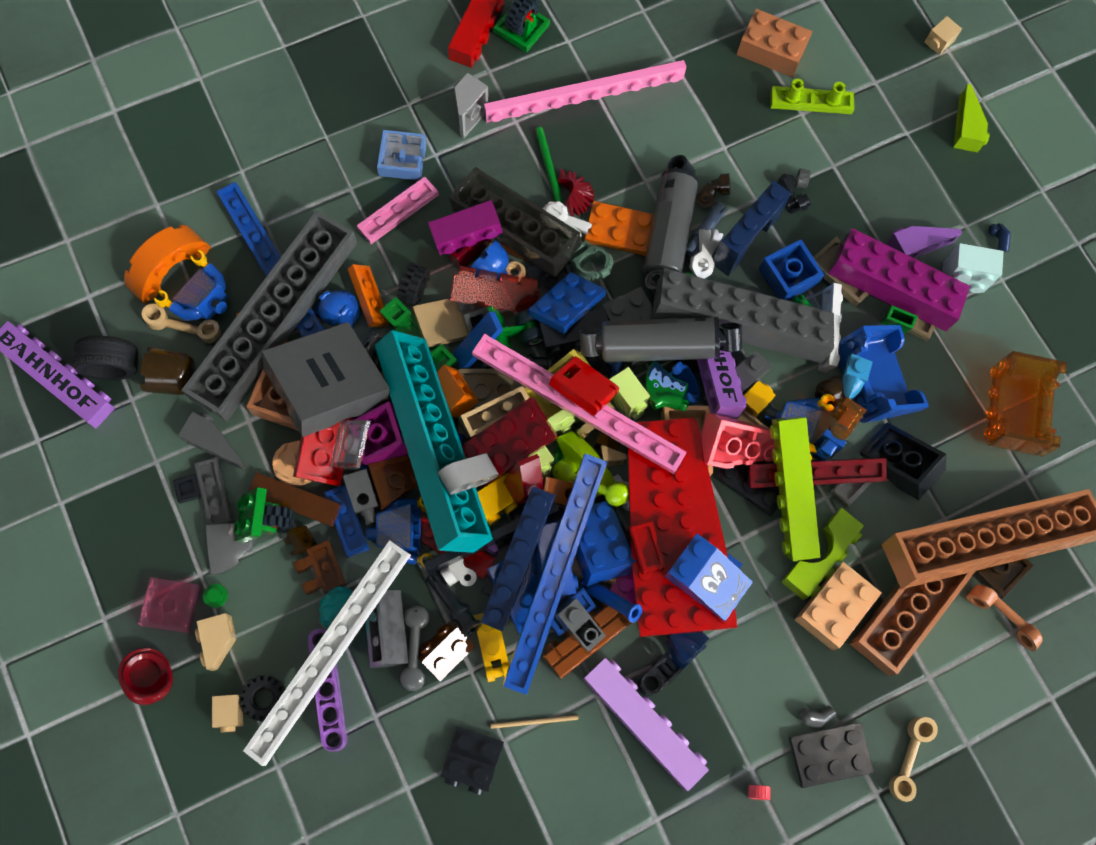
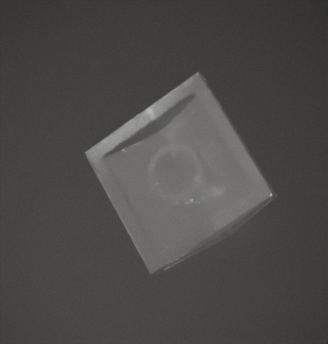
M340 421L330 466L350 470L360 469L370 421Z

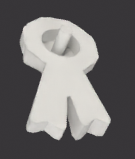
M559 201L548 202L542 208L543 222L550 227L561 226L573 242L576 238H581V232L588 234V229L592 227V224L569 216L567 207Z
M699 229V252L691 257L689 265L692 274L696 277L705 279L713 272L714 261L712 254L723 237V233H719L717 229H714L712 234L711 230Z

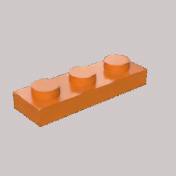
M352 264L348 268V272L368 327L388 326L389 323L380 313V310L385 306L370 266Z

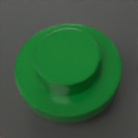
M220 584L208 586L203 593L205 604L211 608L223 606L228 599L227 589Z

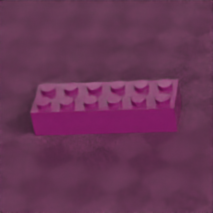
M853 228L841 242L828 273L892 306L917 315L919 319L945 332L959 320L970 289V285Z

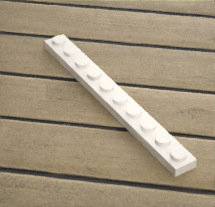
M389 540L243 750L261 766L267 765L411 556Z

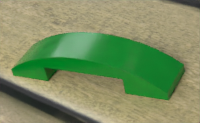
M397 297L380 310L381 315L394 331L422 338L415 318ZM442 344L429 348L437 372L443 365L450 367L457 361Z

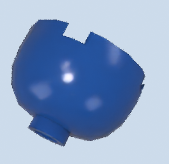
M495 241L468 269L467 273L479 283L490 284L495 280L500 282L508 273L505 270L509 264L507 251L500 243Z

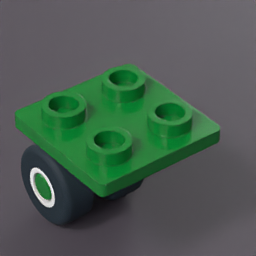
M492 305L487 307L488 312L496 313L503 328L501 334L495 339L496 341L512 350L513 347L510 339L520 336L521 343L525 347H532L542 343V333L540 327L537 326L540 321L529 316V309L521 311L515 316L516 326L506 327L504 317Z

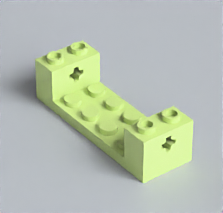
M628 367L609 379L619 387V392L611 401L622 415L636 420L645 413L644 410L648 406L647 403L650 395ZM564 409L548 419L557 435L560 433L564 435L574 428L573 425L579 421L581 423L584 422ZM548 445L535 453L540 457L543 479L552 475L551 471H553L554 457L546 448Z

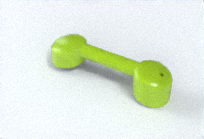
M562 459L554 465L553 477L554 479L574 482L577 474L575 463L570 459ZM614 482L609 487L603 484L599 485L597 492L604 495L610 505L622 506L629 500V487L627 484Z

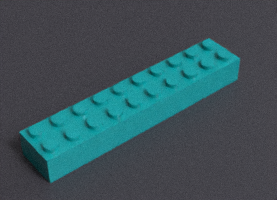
M391 330L375 345L384 378L390 388V397L439 551L474 553L493 540L476 487L450 495L438 475V472L445 466L464 460L466 457L427 341L424 338Z

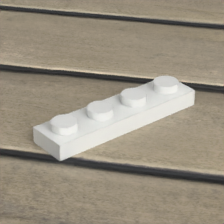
M837 283L831 284L822 293V310L834 313V349L825 361L818 365V371L824 373L838 367L840 360L838 348L841 340L839 328L842 319L840 309L843 295L841 293L842 285Z

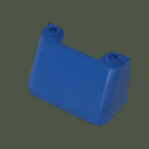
M901 325L862 326L840 340L838 354L840 356L839 366L842 375L844 374L848 357L851 354L873 362L868 381L863 385L858 395L851 399L856 417L862 423L915 413L929 407L922 391L911 390L908 392L895 352L903 347L905 340Z

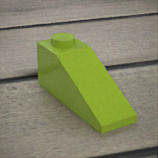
M967 84L959 95L953 148L978 153L989 140V133H987L988 123L972 84Z

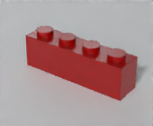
M471 0L448 46L449 60L472 68L474 62L478 61L481 56L483 44L486 45L488 42L489 31L496 25L498 13L503 11L504 0Z

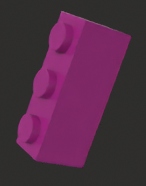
M492 200L428 222L440 255L451 254L456 249L473 246L481 240L493 239L498 234L503 233Z

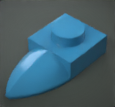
M851 354L848 357L842 379L846 400L854 398L862 390L863 385L868 381L872 361L855 354Z

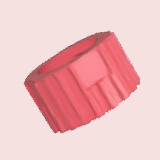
M748 786L749 799L770 800L771 788L769 786Z

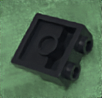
M457 727L441 773V777L445 778L444 783L459 787L460 783L469 785L468 791L482 795L483 791L489 792L504 742Z

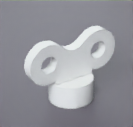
M464 559L440 570L449 586H452L459 580L464 586H472L477 580L476 573L464 566ZM466 574L471 575L470 581L464 579Z

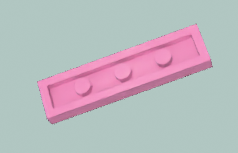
M423 177L359 223L357 229L370 244H373L439 196L438 191L426 177Z

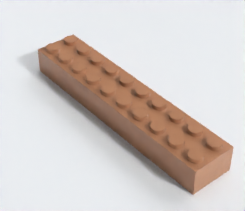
M1089 489L895 533L881 545L901 589L1094 542L1096 541V501Z

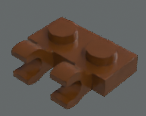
M329 540L306 549L309 556L293 562L298 574L313 567L318 577L302 584L306 595L313 594L321 588L324 594H327L329 590L335 587L347 585Z

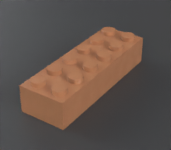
M975 571L901 589L899 583H897L850 645L887 676L897 675Z

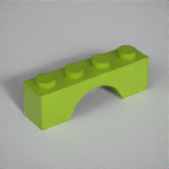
M843 508L839 509L822 529L827 539V552L824 558L817 563H808L800 560L793 565L781 582L802 600L809 596L813 598L821 589L819 583L823 578L827 580L835 571L833 565L837 561L841 562L849 552L846 549L850 543L854 545L861 538L862 534L860 531L864 525Z

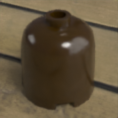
M148 347L150 353H144L140 375H145V384H140L141 390L148 393L184 395L181 390L197 370L195 369L193 358L183 352Z

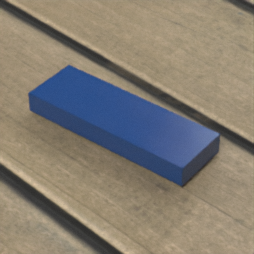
M489 311L454 350L453 353L460 369H469L478 359L472 356V351L484 334L496 339L503 331L495 312Z
M346 484L325 491L326 499L342 505L336 518L335 526L346 557L349 558L370 550L358 515L354 512Z

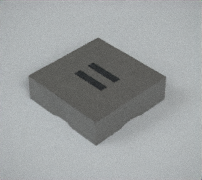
M349 322L262 351L263 369L276 392L284 400L288 413L301 437L334 426L344 419L363 415L389 402L390 388Z

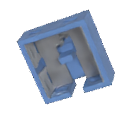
M383 130L377 164L379 176L420 180L423 171L422 158H425L427 144L426 135Z

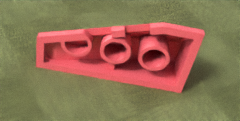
M707 412L701 431L705 464L727 469L734 468L735 465H752L753 462L773 461L772 449H775L774 439L770 436V428Z

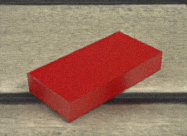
M648 521L630 526L628 530L642 575L665 569L667 566L653 522Z

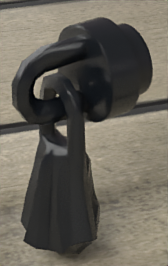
M782 174L777 183L791 193V200L787 203L786 207L790 213L807 210L811 206L807 193L804 195L801 193L794 198L793 175ZM796 202L799 203L800 207H797L795 209L790 208L792 204L796 207Z

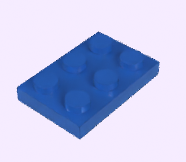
M570 272L529 308V316L565 334L606 296V289Z

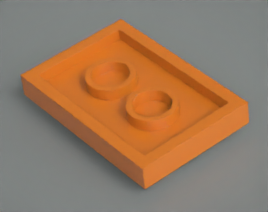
M593 201L589 223L592 224V227L588 229V234L585 235L584 241H588L593 245L645 256L654 214Z

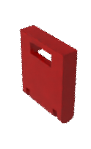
M577 356L554 374L548 384L592 416L601 411L619 392L618 385ZM569 373V376L572 378L569 379L565 375Z

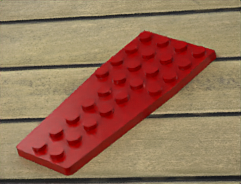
M695 418L636 422L687 452L675 473L672 474L627 447L630 526L648 521L653 522L667 566L665 569L642 575L630 536L632 558L636 561L632 563L631 567L635 604L642 606L641 617L637 620L639 637L737 628L735 608L724 622L665 578V575L696 534H699L714 545L728 558L710 474L704 460L698 421Z

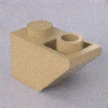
M227 613L197 621L198 628L195 629V635L198 643H201L203 652H200V660L202 666H206V669L210 671L218 670L236 641L232 616Z

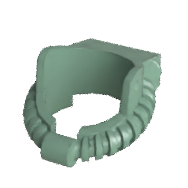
M588 241L580 243L566 254L573 273L588 281L599 279V277L605 278L610 274L614 264L610 253L600 247H590ZM590 262H597L604 266L600 271L593 272L582 269L585 264Z

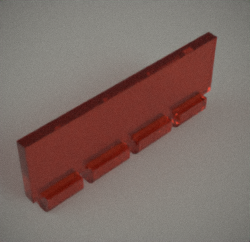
M459 266L458 274L453 275L449 299L455 302L485 307L492 305L496 309L521 312L529 309L538 301L540 289L537 288V279L521 277L520 285H518L519 277L516 275L500 273L499 281H496L497 272L479 269L476 278V268Z

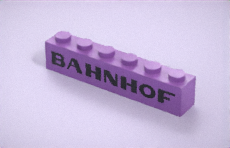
M7 321L0 328V351L96 429L115 409L109 403L112 399L101 390L96 393L93 390L95 385L85 377L80 380L76 376L78 372L68 363L65 366L59 363L62 359L52 350L48 353L44 351L45 345L36 337L32 340L28 338L29 332L20 324L14 326Z
M720 350V357L718 359H697L710 413L738 419L746 408V398L742 394L741 380L737 376L735 359L732 357L731 352Z

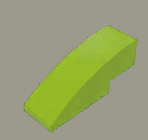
M574 431L556 438L565 459H570L575 463L577 472L585 453L601 459L595 450ZM606 466L600 484L609 487L615 480Z

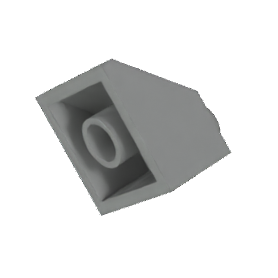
M469 73L462 79H458L454 86L460 137L463 139L484 116V104L488 103V86Z

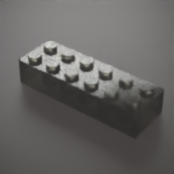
M477 167L471 171L449 197L454 213L492 200L503 232L498 234L495 239L554 277L557 276L581 246L579 231Z

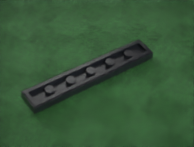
M553 502L547 520L560 515V510L555 502ZM520 518L490 531L493 540L474 553L447 551L425 561L423 564L426 571L432 574L512 537Z

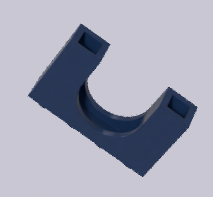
M773 181L721 240L713 259L714 266L729 277L741 263L747 249L762 229L767 232L779 219L791 193Z

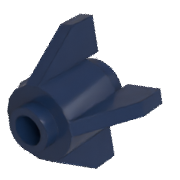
M703 632L666 635L668 638L666 644L668 645L673 662L678 668L682 667L684 670L690 661L707 647L705 644L710 638Z

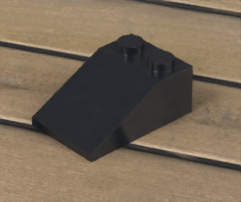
M888 422L860 452L863 458H886L887 479L899 490L917 500L921 499L946 470V453Z

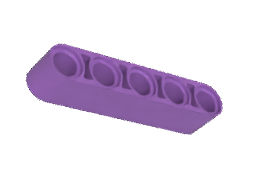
M315 629L309 634V655L316 647V638L319 635H324L326 630ZM336 663L315 694L321 743L328 751H340L347 744V732ZM331 683L333 685V692L330 696L325 697L322 694V688L325 684ZM329 708H335L337 712L336 718L331 722L327 721L325 718L326 711ZM336 732L340 736V743L336 747H332L329 744V737L332 733Z

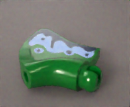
M657 362L652 363L646 379V391L650 395L649 402L654 409L667 407L674 410L679 409L683 412L686 411L689 401L683 398L689 383L674 378Z

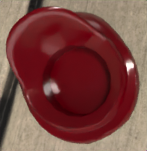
M147 647L136 649L127 654L118 667L117 676L122 691L130 701L136 704H153L162 700L172 688L173 673L167 658L156 649Z

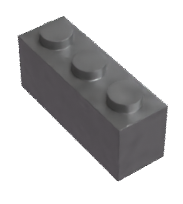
M387 590L365 621L370 668L394 667L409 663L401 590Z

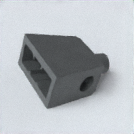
M367 469L343 476L354 512L356 514L361 513L365 526L376 523L377 515L375 509L380 506ZM363 496H367L368 503L362 505L360 499Z

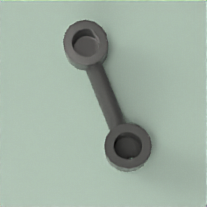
M420 605L409 607L404 615V621L410 627L408 667L401 672L400 683L403 688L409 691H418L425 684V674L418 668L420 629L426 627L429 623L430 615L428 610Z

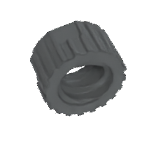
M799 169L795 187L807 188L811 175L810 170Z

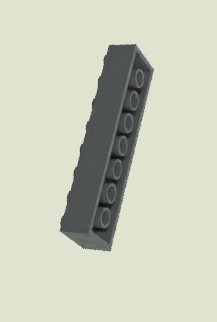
M666 268L663 269L656 283L652 319L719 317V325L729 322L742 325V343L823 363L834 349V313Z

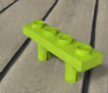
M794 79L790 87L772 86L770 91L771 109L852 114L854 111V92L845 91L846 86L843 82L834 83L832 90L804 88L803 80Z

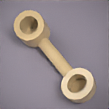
M148 304L142 310L143 320L153 330H162L168 327L195 334L206 344L217 341L221 335V329L214 320H206L199 326L169 319L164 308L158 307L156 304Z
M916 717L908 724L907 731L911 739L899 775L893 776L889 782L890 793L897 800L908 802L915 798L916 786L909 776L920 742L932 741L938 732L937 724L928 717Z

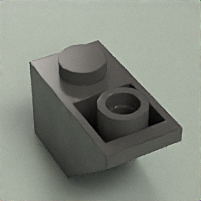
M567 596L558 604L554 615L555 619L584 650L589 652L606 636L577 598Z

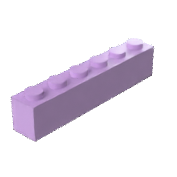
M605 658L583 681L684 791L688 792L709 771L705 766L707 761L697 751L693 753L687 747L690 743L681 733L677 735L670 728L672 723L663 714L659 716L653 710L655 705L647 696L642 698L636 691L638 689L637 685L629 677L625 679L619 673L621 668L612 659L608 661Z

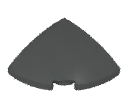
M235 523L206 525L211 575L225 573L239 565V559L246 551L250 552L256 539L245 543L236 542V535L234 534Z

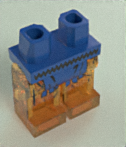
M847 397L831 415V417L836 419L835 422L814 442L813 445L817 447V452H813L811 456L817 460H826L829 457H833L846 444L844 440L852 433L867 410Z

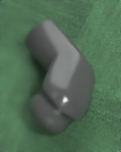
M829 705L819 713L810 711L809 708H803L799 712V718L803 724L815 728L822 727L836 716V712Z

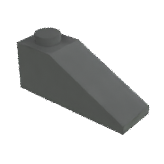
M757 350L735 368L737 376L741 380L742 394L746 393L760 381L772 367ZM705 397L703 400L708 404L707 397Z
M192 412L178 436L184 442L245 471L247 466L213 422L214 418L203 412L200 415Z

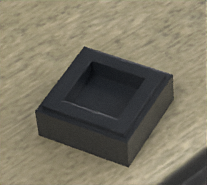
M196 474L173 480L178 503L181 504L202 498Z

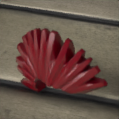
M560 168L558 182L563 187L569 188L570 196L564 205L572 217L574 214L577 216L580 213L583 214L588 210L586 207H591L589 202L594 201L593 187L590 186L589 182H582L584 180L583 176L576 179V172L572 174V171L569 170L566 175L564 170Z

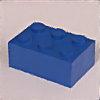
M607 501L592 505L575 554V559L586 586L629 575L632 571V563L636 562L632 558L631 549L614 509Z

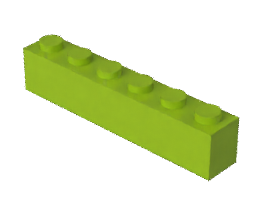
M794 416L772 419L770 436L774 439L775 449H772V457L777 465V472H775L774 477L776 485L779 486L780 494L777 495V504L782 513L779 525L781 532H784V541H782L783 554L792 561L821 558L807 418Z

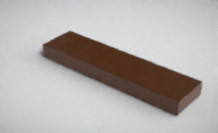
M257 472L248 490L249 492L257 487L267 489L266 502L279 504L282 508L292 509L297 514L333 527L342 507L341 504Z

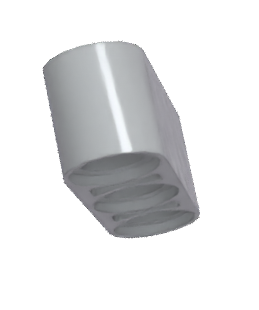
M487 453L451 463L438 472L450 495L486 484L499 475Z

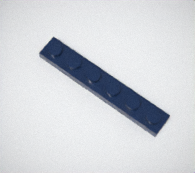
M532 486L481 623L502 632L505 630L556 494Z

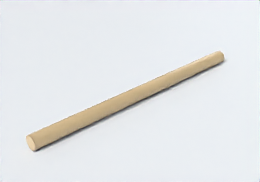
M578 715L492 723L491 729L578 720Z

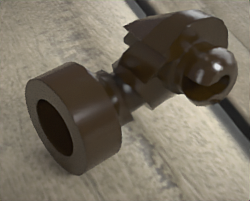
M729 173L720 174L717 179L711 180V183L708 182L703 186L700 193H697L696 202L700 207L709 208L715 204L716 192H719L721 195L731 194Z

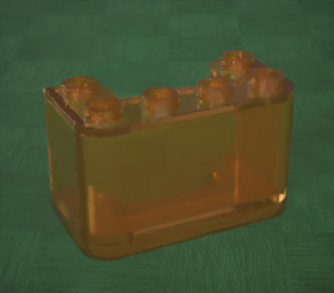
M1012 351L999 361L997 365L992 367L990 377L993 378L992 386L988 392L990 407L986 413L988 427L984 433V440L987 441L988 446L1044 457L1060 448L1061 437L1055 436L1056 429L1051 428L1054 390L1060 387L1057 377L1060 373H1066L1067 362Z

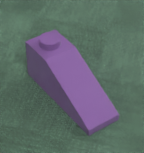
M911 226L906 229L901 227L892 232V236L887 244L910 257L916 258L954 243L962 234V231L960 229Z

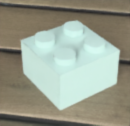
M960 243L943 262L942 272L970 285L969 290L971 292L984 293L1002 275L1004 251Z

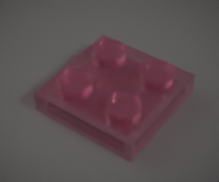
M150 577L138 626L189 634L200 586L198 584Z

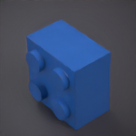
M801 239L765 257L759 267L760 272L776 297L787 301L817 286L825 275Z

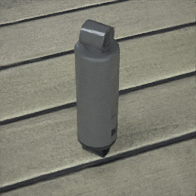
M676 155L671 158L668 163V170L662 173L643 265V272L646 275L645 285L654 295L656 283L664 268L681 273L683 269L699 183L698 177L695 175L696 170L684 155Z
M719 317L604 321L602 323V330L599 328H585L579 331L580 354L586 357L602 354L604 362L718 359L720 357V350L736 352L742 349V325L731 322L719 325Z

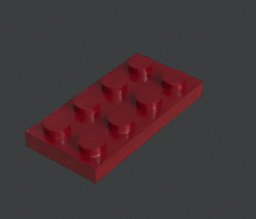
M530 397L463 444L462 448L466 459L487 453L499 475L490 482L478 486L479 489H483L516 465L515 461L524 455L532 456L558 438V435L536 400Z

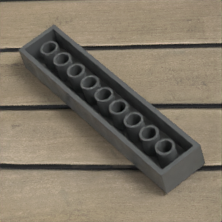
M316 210L181 391L190 400L227 422L261 375L263 370L262 351L282 345L287 341L357 245L354 232Z

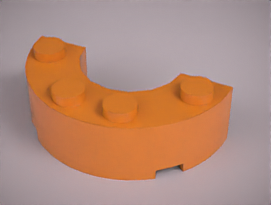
M180 225V228L177 229L171 226L159 231L144 242L129 262L132 266L129 271H125V286L144 305L157 297L158 291L161 290L162 279L171 267L183 260L191 259V256L195 260L202 258V255L197 250H201L206 255L209 249H211V246L189 226Z

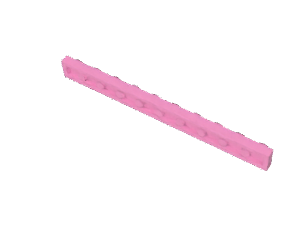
M682 60L484 104V116L486 123L491 121L498 122L509 117H520L523 114L538 113L545 109H556L564 105L579 104L582 101L591 99L597 100L604 96L619 95L622 92L631 90L638 91L645 87H656L663 83L678 82L684 78L686 64Z
M486 334L483 335L472 351V356L672 474L675 473L687 453L607 405L596 415H590L548 385L554 374Z

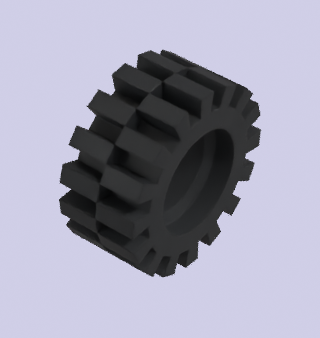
M411 262L407 266V270L404 271V276L401 277L402 281L398 286L397 298L416 306L422 299V295H424V290L429 281L430 269Z
M259 675L255 676V679L251 678L248 680L249 683L247 685L244 684L242 687L244 691L239 696L241 697L239 704L243 707L242 711L248 715V718L255 721H264L286 690V687L282 685L283 683L274 677ZM261 689H269L273 695L272 703L266 708H259L255 703V695Z

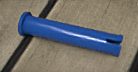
M583 579L581 581V584L586 586L585 581ZM598 583L586 587L580 585V588L583 587L587 594L626 616L629 622L634 623L641 617L642 606L640 604H633Z

